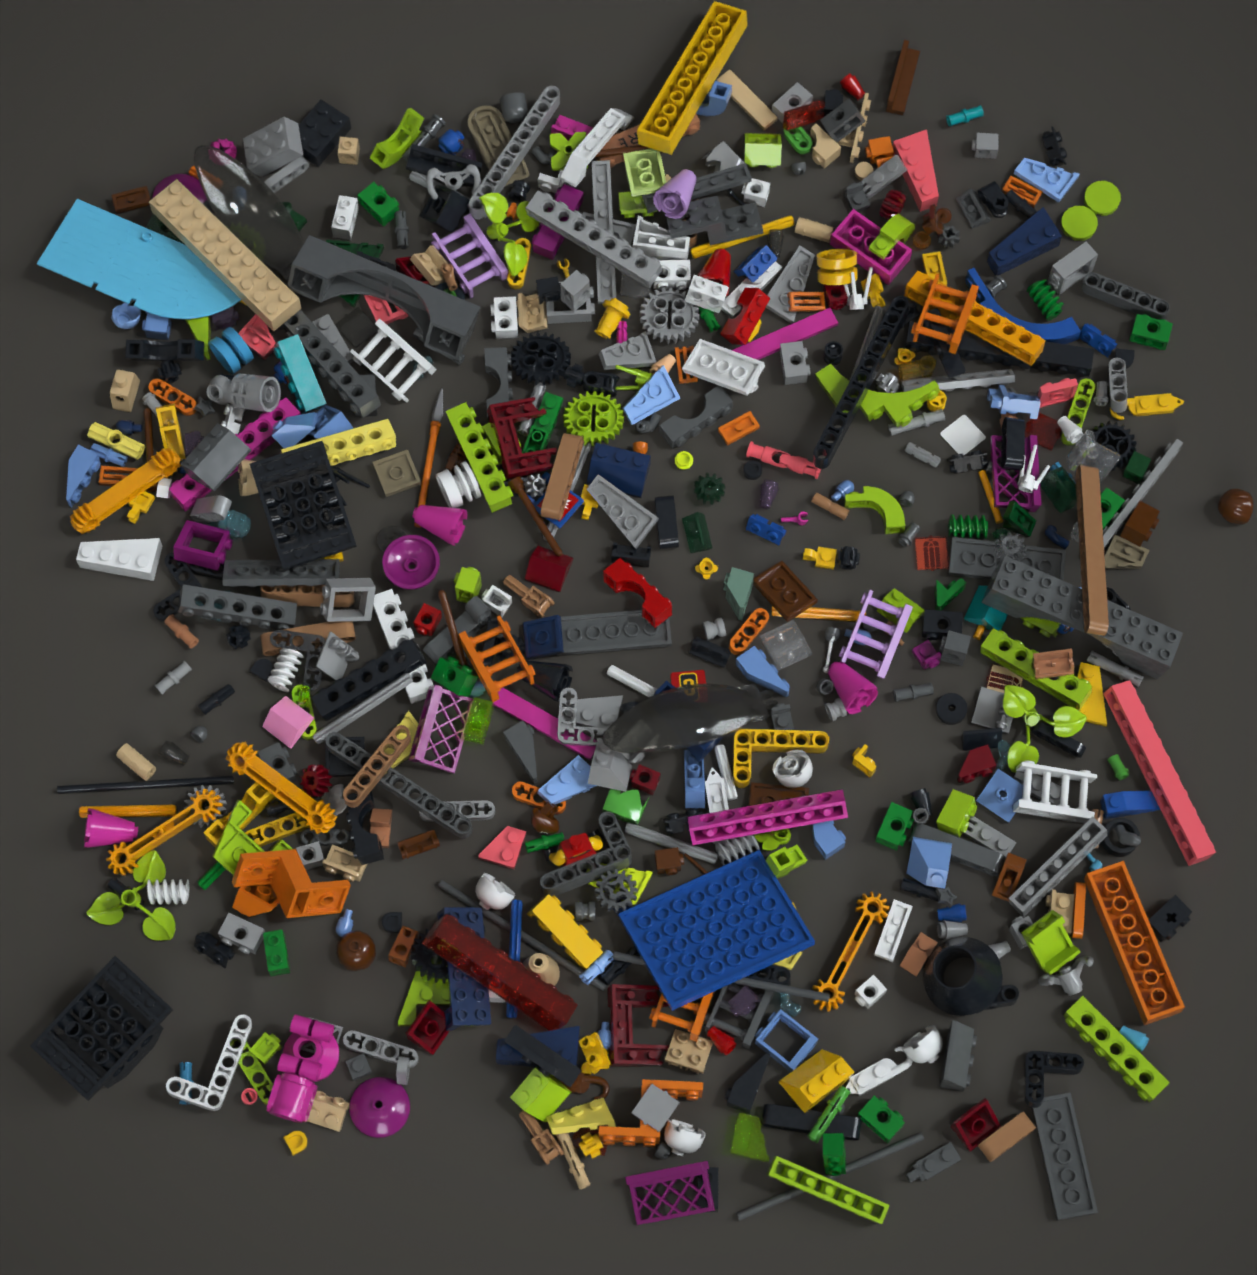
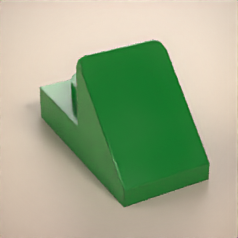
M962 578L957 582L955 580L952 581L947 589L936 580L935 610H943L965 589L966 582Z

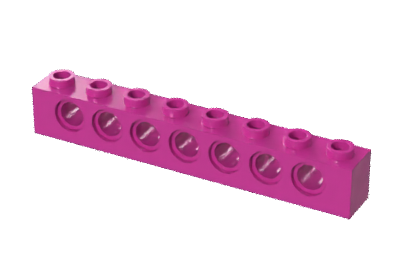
M286 397L283 400H279L275 410L263 412L255 422L249 423L241 433L235 434L244 443L248 439L253 440L252 443H245L251 449V452L244 459L252 460L276 441L271 436L272 427L277 422L274 420L276 417H283L281 419L283 421L286 417L301 415ZM262 428H268L266 432H260ZM238 466L226 479H228L231 475L238 471ZM187 473L181 480L173 482L169 488L171 496L185 512L195 504L198 498H203L212 491L190 478ZM190 485H194V486H195V487H194L193 489H191V490L186 489V488H187L188 486H190Z
M842 789L688 817L692 845L844 819L848 818Z

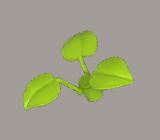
M499 193L482 195L479 199L484 206L488 218L493 222L487 228V235L492 240L498 239L499 242H508L504 246V257L512 277L516 276L527 264V253L521 244H515L514 240L503 237L508 234V228L521 224L525 232H532L537 229L540 222L527 215L526 206L529 204V201H523L519 203L516 209L519 221L508 225L501 223L507 217L505 213L508 211V203L505 197Z
M1005 685L1003 697L1005 713L1013 718L1022 716L1026 723V744L1022 741H1016L1008 750L1007 763L1010 770L1016 773V767L1021 762L1033 761L1036 764L1039 760L1037 748L1030 745V726H1035L1039 720H1043L1050 725H1054V733L1057 736L1070 737L1082 729L1086 722V715L1074 707L1062 706L1054 712V721H1050L1043 717L1042 714H1038L1034 708L1036 704L1035 697L1030 691L1015 685Z
M153 850L145 854L137 862L139 867H134L133 870L135 881L143 884L137 888L134 887L133 890H125L121 895V900L118 895L112 892L101 894L86 912L91 919L103 925H114L123 919L124 913L121 908L125 905L138 907L150 916L143 922V932L148 938L155 941L171 940L173 938L176 925L171 912L165 908L158 907L151 913L140 904L141 897L137 893V891L146 887L148 879L154 885L156 879H158L160 884L165 878V864L158 852Z

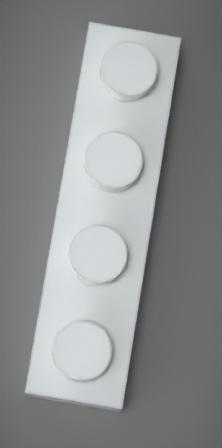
M775 261L755 282L751 283L746 278L724 300L721 310L732 319L735 318L743 309L737 304V301L744 288H759L763 290L782 271V266Z

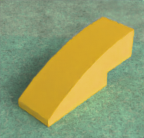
M175 403L156 407L164 449L170 448L178 454L180 459H186Z

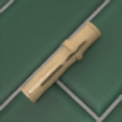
M569 1133L555 1134L570 1166V1174L573 1173L579 1190L590 1186L591 1183L584 1170L585 1165L581 1163Z

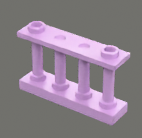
M470 213L464 216L463 227L442 239H439L436 233L432 234L433 242L431 244L454 267V275L460 282L459 286L464 294H468L470 299L474 297L473 287L489 278L499 276L502 281L507 279L508 269ZM466 233L471 234L473 237L471 242L451 253L444 246ZM474 248L481 249V256L461 267H458L454 259ZM485 261L490 262L492 267L489 271L469 282L463 275V273Z
M869 590L868 593L864 592L860 603L863 606L847 646L842 647L839 657L842 658L841 662L843 663L849 658L874 668V671L877 672L876 676L885 679L913 607L905 604L903 608H897L872 598L873 591ZM868 604L896 615V618H899L897 624L891 626L865 616ZM861 622L889 633L892 636L890 642L884 644L857 633ZM856 640L881 650L884 654L882 661L878 660L877 662L850 651L853 641Z

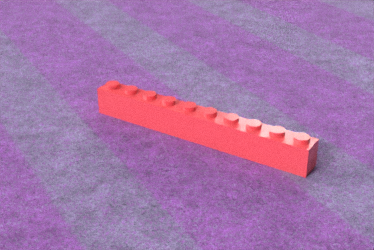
M1130 680L1112 685L1103 695L1188 866L1209 859L1216 853L1214 845L1210 841L1205 827L1201 823L1197 811L1193 807L1188 793L1184 789L1179 775L1175 771L1171 759L1167 755L1162 741L1158 737L1153 723L1150 721L1145 707L1137 695L1136 689Z

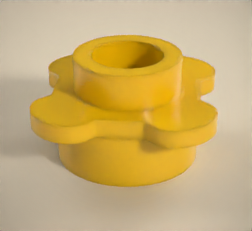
M898 349V356L894 359L895 364H901L906 368H910L912 366V359L915 358V353L909 349Z
M703 558L700 564L695 566V571L701 573L703 578L707 580L710 579L712 573L718 571V566L714 565L709 558Z

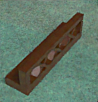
M904 40L886 108V112L904 116L920 55L919 50L908 48L909 40Z

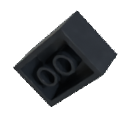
M320 99L298 125L303 157L319 167L339 144L340 137H345L350 131V118Z

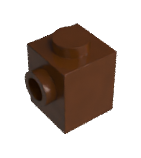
M678 847L655 850L657 875L666 873L667 876H671L681 871V865H684L683 853H679Z

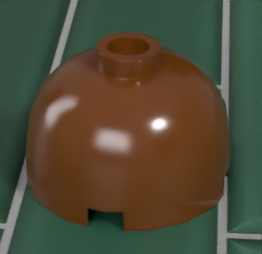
M350 931L340 938L336 954L339 962L346 969L351 971L364 970L373 963L376 957V946L373 939L367 933Z

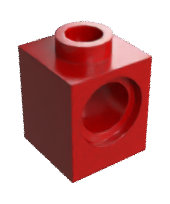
M424 603L414 620L416 631L421 635L426 636L427 634L432 637L442 619L441 610ZM424 619L432 620L429 624L422 623Z

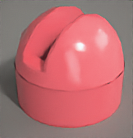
M247 1088L241 1094V1100L246 1105L254 1104L258 1097L256 1090L253 1088ZM246 1093H248V1095H249V1097L251 1098L252 1102H249V1100L247 1099V1097H246V1095H245Z

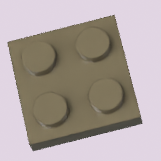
M408 449L373 462L386 497L421 485Z

